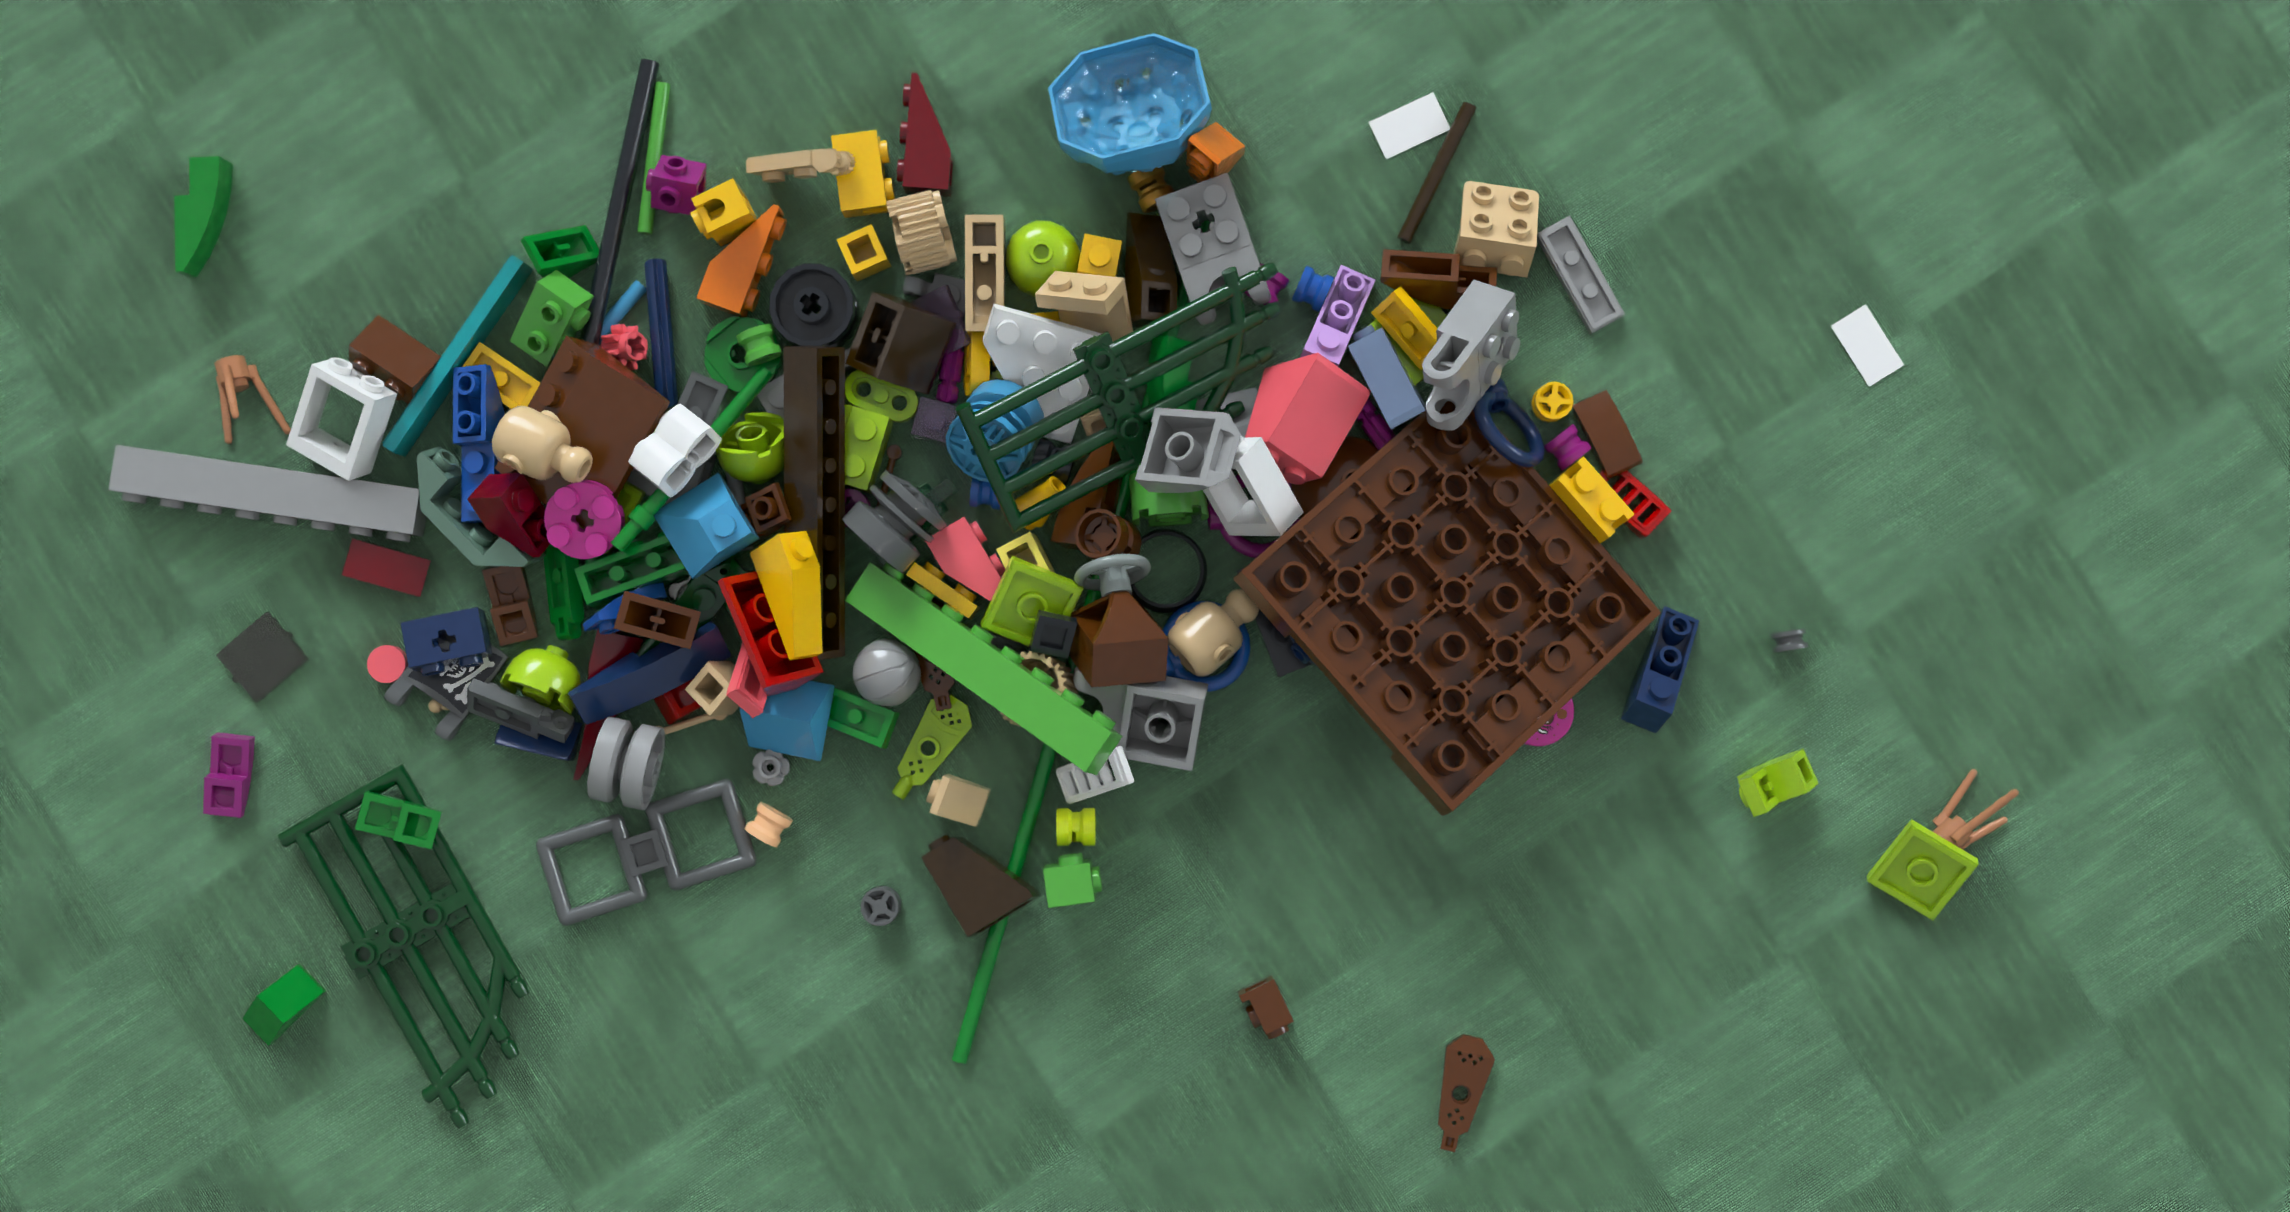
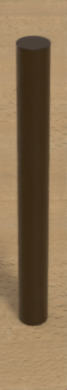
M1462 103L1397 236L1404 243L1411 244L1477 109L1471 103Z

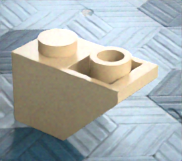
M951 774L943 775L941 780L933 781L926 799V802L932 804L929 813L976 827L979 825L991 789Z

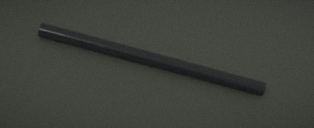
M641 59L590 290V294L594 296L588 308L591 315L582 328L580 336L581 340L598 345L660 65L658 62L649 59Z

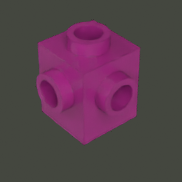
M661 155L655 169L650 168L646 178V191L651 192V208L665 210L674 214L691 215L690 212L696 210L691 198L706 191L707 164L685 160L679 156Z

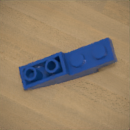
M487 364L453 368V444L462 446L461 522L469 524L483 522L467 498L489 474H501L495 469L499 460H497L492 450V438L499 421L505 413L491 366Z

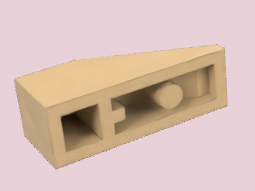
M965 215V331H985L993 304L1005 306L1006 248L1004 215Z

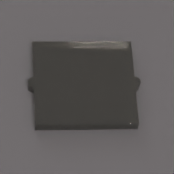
M268 611L216 654L233 675V682L240 683L256 703L263 700L309 660L308 656L292 639L293 633L285 631Z

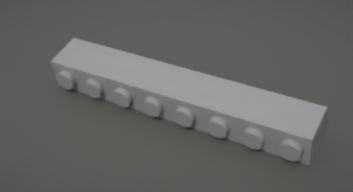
M115 445L108 490L122 493L121 500L146 504L147 497L159 498V506L183 509L184 502L198 504V512L221 515L222 508L235 509V517L259 520L260 513L274 515V523L297 526V519L310 520V528L334 531L335 524L349 526V534L372 537L373 530L386 531V539L410 542L411 535L420 537L424 535L426 516L420 509L419 489L355 479L348 481L342 477Z

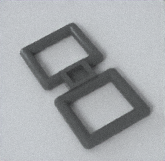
M723 779L649 803L645 811L651 831L629 837L623 816L614 814L538 839L536 849L559 922L564 926H568L643 902L647 898V891L641 874L663 867L669 887L677 891L754 866L757 858L750 835L744 829L746 822L733 782L729 779ZM721 796L739 855L681 873L663 815ZM612 831L630 890L571 908L554 850Z

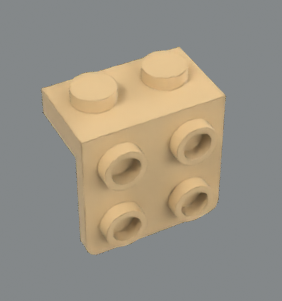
M1474 181L1466 182L1462 192L1460 230L1453 253L1460 254L1459 265L1497 267V273L1527 278L1537 246L1539 194L1529 189Z
M1054 271L1035 293L1037 307L1057 309L1060 322L1102 334L1109 332L1112 341L1133 332L1125 279L1122 277Z

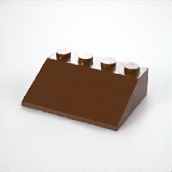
M566 336L528 407L539 412L543 410L551 411L560 419L561 423L569 431L571 438L570 446L583 447L592 455L593 463L584 480L596 481L607 486L614 493L612 494L614 498L617 499L634 469L628 461L635 446L641 440L653 434L670 401L598 344ZM500 461L495 466V469L501 474L519 473ZM560 472L546 480H538L523 474L540 502L547 505L549 499L559 488L571 484V482L562 478ZM583 509L581 514L576 515V521L581 527L586 528V526L594 524V519L588 517L587 510Z

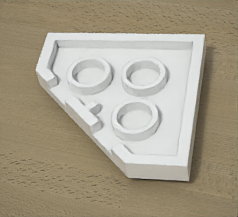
M993 304L983 336V344L1002 378L1025 387L1076 361L1077 358L1073 349L1082 345V342L1093 336H1099L1102 333ZM1083 374L1036 398L1043 410L1044 418L1086 397L1089 386ZM1079 418L1043 437L1071 444Z

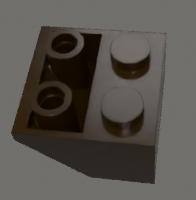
M872 292L845 364L877 379L929 394L956 323L892 294Z

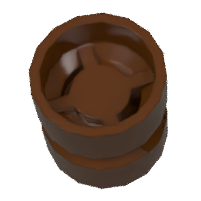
M1091 510L1083 515L1076 525L1075 541L1077 547L1083 554L1094 560L1115 554L1138 555L1140 552L1142 541L1137 527L1109 510Z

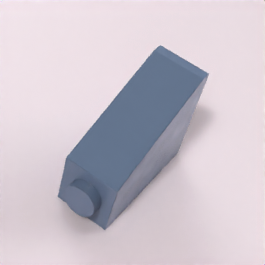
M1371 324L1353 334L1352 337L1355 342L1349 345L1348 348L1390 429L1426 411V405L1384 328L1381 327L1375 331Z

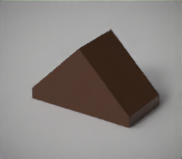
M624 591L614 629L691 649L701 612Z

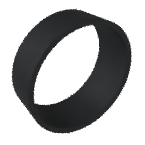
M1163 529L1142 536L1141 545L1151 538L1162 535L1175 536L1186 541L1194 549L1200 562V577L1197 586L1188 597L1172 604L1155 603L1144 597L1138 591L1135 584H1131L1132 596L1145 608L1155 612L1170 613L1194 602L1199 597L1207 579V563L1201 548L1193 539L1181 532Z

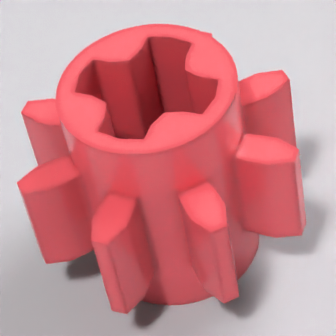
M625 324L611 325L612 334L601 335V347L628 369L637 370V360L647 359V339L638 332L637 325L627 327Z

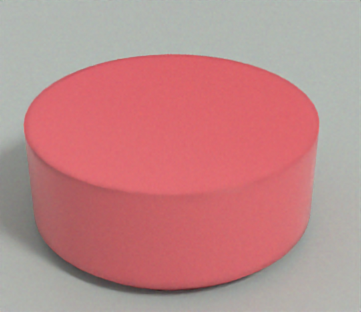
M382 645L375 648L367 660L369 674L373 679L381 683H394L408 666L406 653L401 648L392 645Z

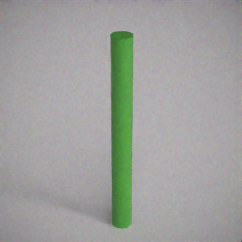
M655 82L637 230L638 233L646 235L653 234L656 208H651V192L646 191V178L649 169H655L663 152L670 84L665 82Z

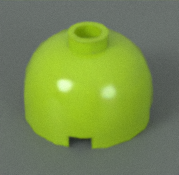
M1036 220L1023 225L1012 235L1006 248L1005 265L1011 280L1022 292L1035 297V293L1054 271L1077 273L1081 253L1075 237L1065 227L1052 221Z
M752 412L744 414L745 421L732 424L721 437L722 440L716 449V455L721 467L734 479L762 484L775 477L784 469V420L777 414Z
M548 645L546 650L532 648L521 652L513 658L506 668L500 684L510 693L516 694L517 690H519L524 696L534 699L540 705L549 707L552 710L560 709L571 715L575 706L567 693L581 685V677L576 666L567 660L569 654L565 650Z

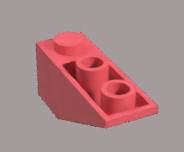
M962 517L942 529V531L932 535L934 539L931 543L925 541L946 575L991 602L1002 578L1001 576L1005 572V568L996 553L989 557L982 543L988 539L977 521L969 524L968 520Z

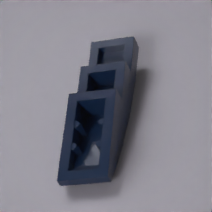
M710 621L696 630L691 649L662 642L640 657L632 651L567 694L582 721L587 725L661 696L694 679L708 661H724L732 655L718 627Z

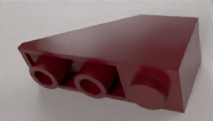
M911 72V83L904 84L903 107L909 108L908 121H901L900 144L906 146L905 159H898L897 182H903L902 186L906 194L939 190L941 196L951 197L954 158L917 73Z

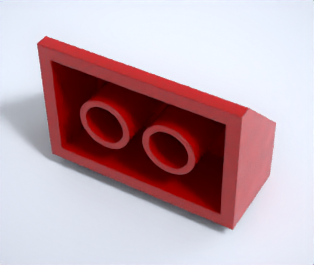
M756 571L725 577L718 581L758 680L767 696L797 689L824 672L817 656L789 661Z

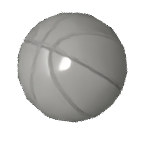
M880 639L870 643L859 652L853 665V680L856 689L867 701L880 706H896L906 701L914 694L921 678V668L916 654L906 644L897 640Z

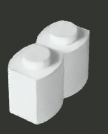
M678 404L662 415L653 434L641 440L635 446L628 462L642 476L671 498L684 488L693 476L696 468L713 455L722 438L699 417L682 404Z

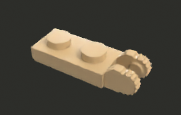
M833 148L802 150L748 157L746 160V173L762 176V182L770 183L784 182L785 175L794 174V178L799 179L816 178L817 171L819 173H831L835 176H841L854 171L853 168L856 167V161L850 152H840Z

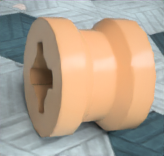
M760 802L756 808L757 815L755 819L749 821L744 829L762 842L777 848L781 842V833L784 829L791 826L793 820L776 808Z

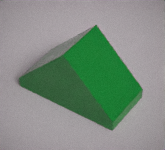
M586 225L524 236L520 240L538 274L543 278L556 270L570 278L597 262L599 248Z
M297 964L258 994L242 1019L270 1046L326 990L300 964Z

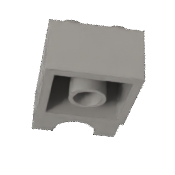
M1228 172L1155 199L1190 302L1225 284L1222 272L1225 269L1236 267L1240 277L1252 270H1258V267L1261 266ZM1206 220H1209V222L1214 221L1209 224L1210 231L1203 233L1201 228H1198ZM1261 281L1259 285L1248 290L1253 303L1256 305L1271 301V294L1266 281ZM1215 308L1196 317L1201 326L1209 324L1216 319Z
M1473 280L1437 328V342L1424 358L1422 364L1424 382L1434 385L1426 402L1427 422L1431 426L1441 430H1455L1461 426L1490 385L1494 386L1498 382L1502 369L1508 360H1513L1516 357L1520 347V339L1517 338L1519 312L1516 311L1515 293ZM1447 401L1455 404L1456 408L1453 412L1448 414L1439 413Z
M1076 666L1073 676L1075 687L1080 692L1096 697L1103 706L1102 713L1116 722L1113 729L1123 736L1116 747H1123L1126 759L1192 771L1207 696V683L1166 676V681L1091 688ZM1159 717L1166 719L1167 723L1159 722Z

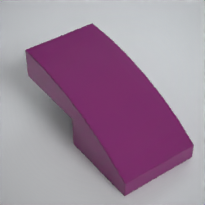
M219 732L211 736L210 773L204 777L203 814L237 818L244 816L252 776L255 736Z

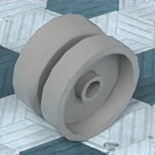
M607 717L598 734L590 762L587 781L589 799L610 803L620 793L623 806L646 810L654 794L663 761L665 748L664 728L642 724L634 733L629 720Z

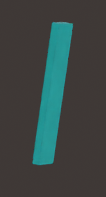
M514 255L508 258L382 442L385 448L395 454L406 457L453 388V368L462 367L479 342L484 343L533 271V268Z

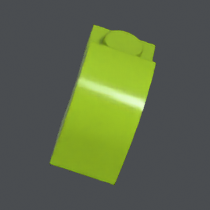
M1803 748L1767 761L1737 776L1740 785V798L1743 804L1750 808L1753 817L1769 812L1780 802L1806 794L1819 784Z

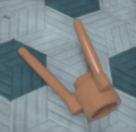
M243 355L224 357L214 363L217 372L215 378L219 388L222 425L226 444H231L233 441L231 416L234 419L239 417L236 393L248 389V382L251 380L286 435L290 434L291 428L259 377L256 365L247 366L245 356Z
M1976 769L1970 770L1943 811L1932 820L1937 826L1932 832L1963 850L1971 843L2006 824L2008 819L2003 816L1975 832L1972 831L2019 794L2017 789H2012L1968 823L1958 815L1953 819L1949 818L1977 776L1978 772Z

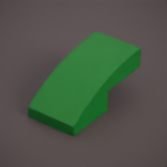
M365 791L355 830L393 838V841L432 849L442 811L402 799Z

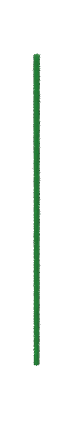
M1209 220L1202 222L1201 226L1198 227L1201 228L1203 233L1208 232ZM1181 274L1177 281V309L1186 305L1189 298ZM1181 325L1167 331L1162 336L1169 335L1177 338ZM1147 388L1141 409L1149 405ZM1149 422L1148 425H1149V428L1151 429L1152 423ZM1136 470L1124 475L1115 514L1124 519L1130 501L1129 476L1135 473ZM1092 574V578H1091V579H1100V578H1099V575H1093V574ZM1088 590L1083 607L1102 598L1101 592ZM1069 656L1066 667L1071 669L1069 673L1074 674L1076 665ZM1045 743L1042 746L1007 869L1021 877L1057 753ZM1009 916L989 929L952 1056V1060L955 1062L967 1063Z

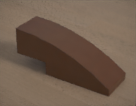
M1383 249L1380 282L1394 290L1402 286L1408 295L1416 300L1451 310L1473 280L1496 287L1497 267L1459 265L1460 254Z
M1113 441L1091 452L1071 485L1120 461ZM1123 476L1061 508L1056 519L1051 541L1067 549L1079 550L1075 541L1076 525L1081 517L1091 510L1105 509L1114 514L1116 513Z

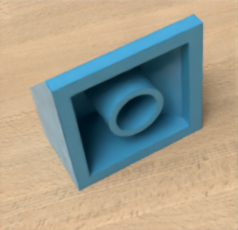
M719 472L660 508L654 515L693 580L760 539Z

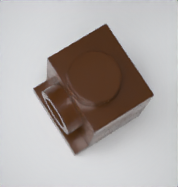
M1272 975L1238 991L1242 1003L1247 1000L1251 1002V1005L1245 1007L1254 1028L1262 1026L1269 1040L1289 1031L1288 1024L1294 1022Z

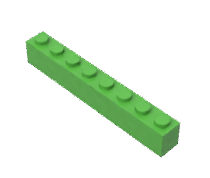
M872 562L868 564L845 599L846 602L1078 768L1094 775L1099 773L1123 737L1113 729L1116 724L1115 721L1098 710L1094 714L1085 710L1082 707L1085 701L1066 688L1061 693L1051 686L1054 679L1037 667H1034L1032 671L1021 664L1024 657L1007 646L1000 650L991 643L994 638L993 635L977 625H974L972 629L961 622L964 618L963 614L948 604H944L941 608L932 602L935 596L933 593L918 583H915L913 587L903 581L905 574L901 573L891 564L886 562L883 567Z

